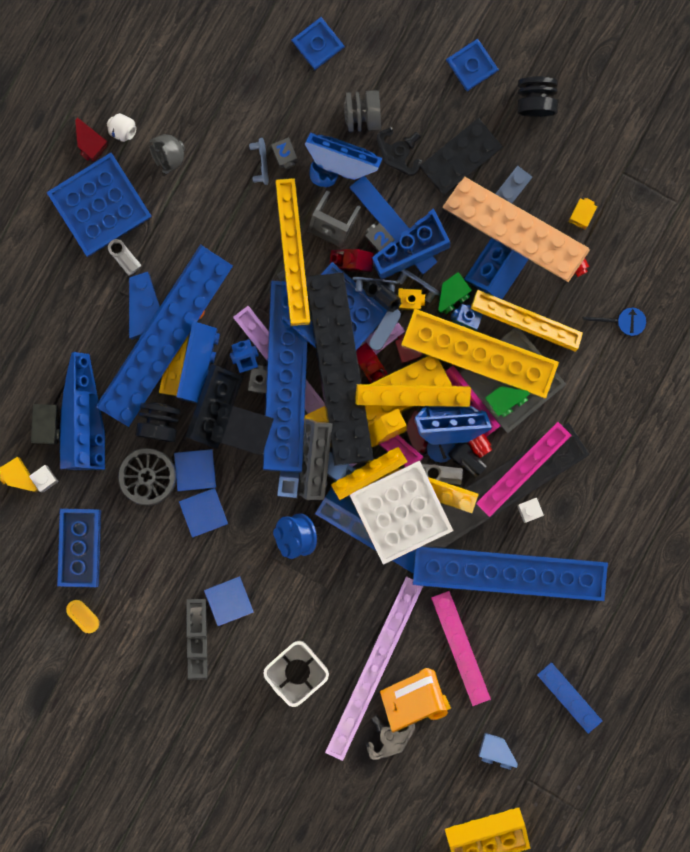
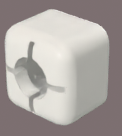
M303 641L293 642L264 669L266 681L292 707L303 703L328 680L329 676L327 667ZM283 655L290 662L302 660L306 663L312 657L314 658L308 664L310 675L307 679L313 687L312 689L305 682L293 684L290 681L280 688V685L287 680L285 669L288 663L282 657Z

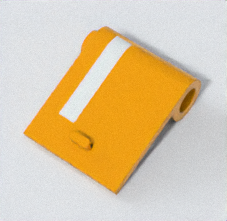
M429 668L422 669L418 674L380 691L393 733L426 717L431 720H437L448 714L436 673Z

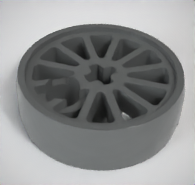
M141 448L130 453L121 463L118 472L119 486L123 494L132 502L144 506L156 505L166 500L173 492L176 484V469L171 459L163 452L153 448ZM151 454L158 457L152 468H150ZM140 455H147L146 468H144L139 459ZM136 458L141 470L130 465V462ZM163 459L166 466L154 471L159 461ZM127 467L138 472V475H125ZM169 468L170 476H157L159 472ZM147 472H150V476H152V479H148L147 482H145V478H143L142 476L143 474H147ZM125 478H138V481L126 486ZM157 479H170L168 487L159 483ZM154 483L165 489L162 495L159 496ZM142 485L148 487V493L145 496H140L138 493V488ZM135 486V488H134V493H135V494L133 495V494L129 491V489ZM153 490L156 498L149 500Z

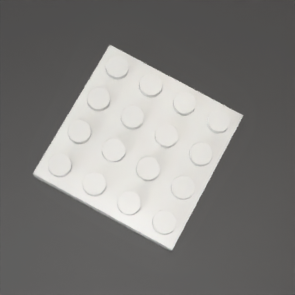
M420 460L350 494L383 564L453 531Z

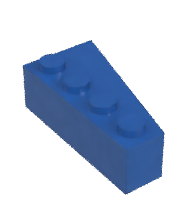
M433 208L425 217L418 220L415 225L373 256V264L380 279H384L449 249L450 240Z

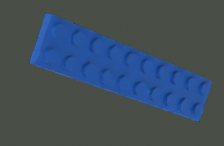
M200 244L97 403L96 407L124 425L130 426L141 409V403H145L191 332L193 321H198L233 265Z
M271 281L265 416L274 418L263 451V470L301 473L303 463L307 340L282 319L289 310L286 282Z
M421 546L415 549L412 585L604 601L608 563Z

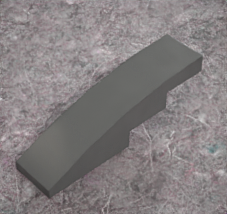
M187 599L188 680H208L206 599Z

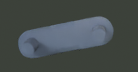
M259 138V142L249 144L250 150L259 149L262 164V175L253 176V182H263L265 185H268L269 177L265 142L263 138Z
M404 269L401 271L402 274L397 280L400 284H403L406 278L410 277L430 290L425 298L427 302L430 303L435 295L440 296L441 293L408 270Z
M364 277L352 278V280L356 281V292H362L363 282H369L370 280L388 284L393 292L395 285L399 284L398 281Z
M398 309L394 312L387 311L370 340V347L373 350H381L401 317Z

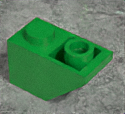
M459 272L442 284L438 306L439 314L443 312L445 315L455 308L454 304L459 301L462 304L470 298L469 294L472 290Z
M501 386L485 397L484 400L497 418L500 415L504 418L513 412L511 409L517 404L520 407L527 402V396L530 393L525 390Z

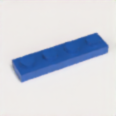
M552 662L537 674L588 734L602 722L601 718Z

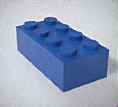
M60 509L57 586L99 587L101 510Z

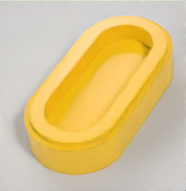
M73 600L67 605L66 611L68 616L83 632L93 633L99 628V619L82 601Z

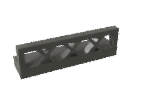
M305 419L302 472L299 474L297 495L306 500H324L333 425L329 422H316L312 419Z

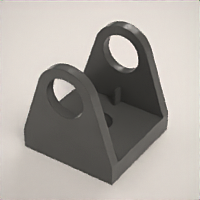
M326 191L312 214L307 232L342 248L361 207L357 205L348 223L345 224L322 212L330 195V192Z

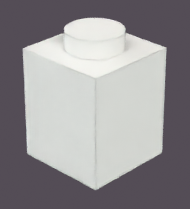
M46 465L29 476L40 492H45L59 482Z
M537 498L517 505L524 523L544 516Z

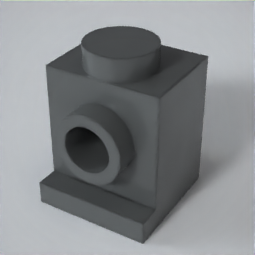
M258 365L256 369H251L248 392L266 394V366ZM259 375L262 376L263 381L257 382L256 377Z

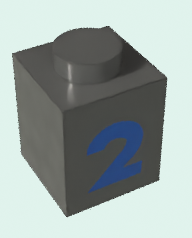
M289 137L271 144L280 169L283 167L289 169L295 166L298 159Z
M380 223L378 225L373 224L366 230L365 238L377 252H380L388 244L395 241Z

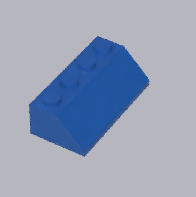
M491 238L464 280L482 292L503 299L529 259Z
M193 321L176 396L179 400L198 403L210 364L215 362L216 352H213L214 345H218L220 339L217 328Z

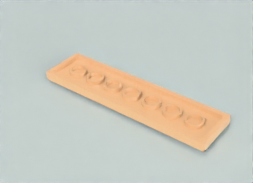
M466 177L458 183L443 206L445 211L567 282L570 281L590 251L585 245Z

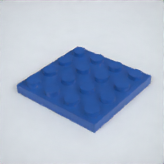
M112 152L47 192L87 257L109 245L112 240L120 238L152 218Z
M332 262L321 275L342 273L343 271ZM344 273L357 350L381 323L387 310L375 299L368 297L363 289L362 292H356V283ZM288 310L282 319L290 325ZM310 315V325L291 327L316 348Z

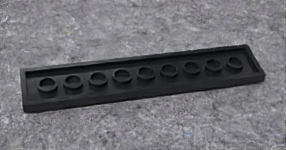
M344 273L306 276L307 296L327 422L333 424L331 448L334 466L371 462L374 459L365 405H357L355 403L357 384H361Z
M570 423L563 427L572 436L490 517L477 504H475L473 513H469L442 503L441 506L453 531L423 545V547H446L589 456L588 451ZM533 446L468 486L465 490L479 494L477 503Z

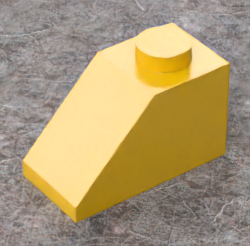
M399 409L381 416L368 426L371 447H375L407 431V425Z
M19 457L0 467V481L3 484L34 492L39 491L29 477L30 473Z

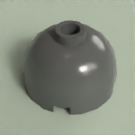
M169 134L159 135L150 140L153 144L149 146L151 155L156 165L159 166L161 164L164 168L161 170L163 173H170L181 166L185 151L182 141H178L176 137Z

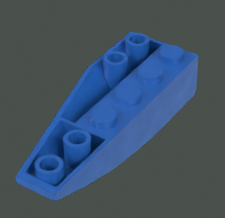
M72 352L67 370L60 423V469H105V430L101 410L96 407L99 400L90 355L86 353Z
M331 487L315 515L376 551L350 495L339 500ZM415 550L392 561L413 573Z

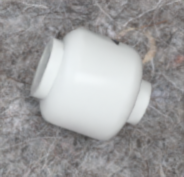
M116 114L107 122L109 135L120 141L131 140L136 133L134 120L123 114Z

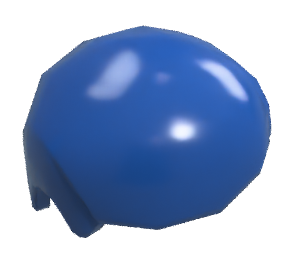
M315 161L311 163L310 179L315 185L330 187L336 183L338 174L319 168Z

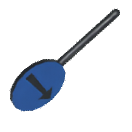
M637 308L623 310L618 319L582 317V320L618 323L620 330L629 336L640 334L646 326V317Z
M428 442L427 452L421 455L423 457L429 455L435 462H446L451 459L447 454L455 444L431 445Z

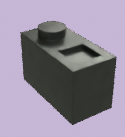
M33 404L31 443L57 445V440H60V429H57L59 406Z

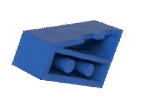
M148 272L129 278V338L131 340L141 337L160 308Z

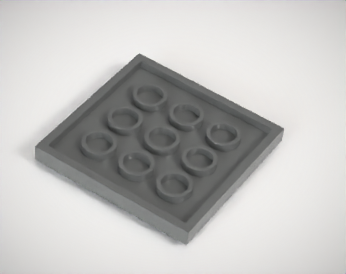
M516 327L501 339L503 342L541 355L524 333ZM466 369L460 373L507 434L566 385L563 379L555 372L546 398L530 393L527 396V402L520 407L516 404L511 408L513 412L504 418L502 415L497 418L484 398L501 386L513 389L518 388Z

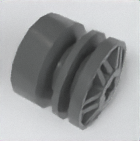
M379 90L366 91L365 100H361L358 91L355 92L356 100L351 99V92H346L344 115L348 131L353 132L354 123L358 125V132L362 130V123L367 124L368 131L381 130Z

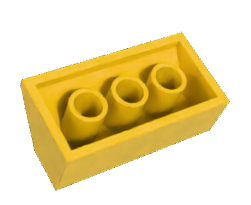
M520 808L509 809L505 812L471 820L470 822L445 829L451 852H521L531 849Z

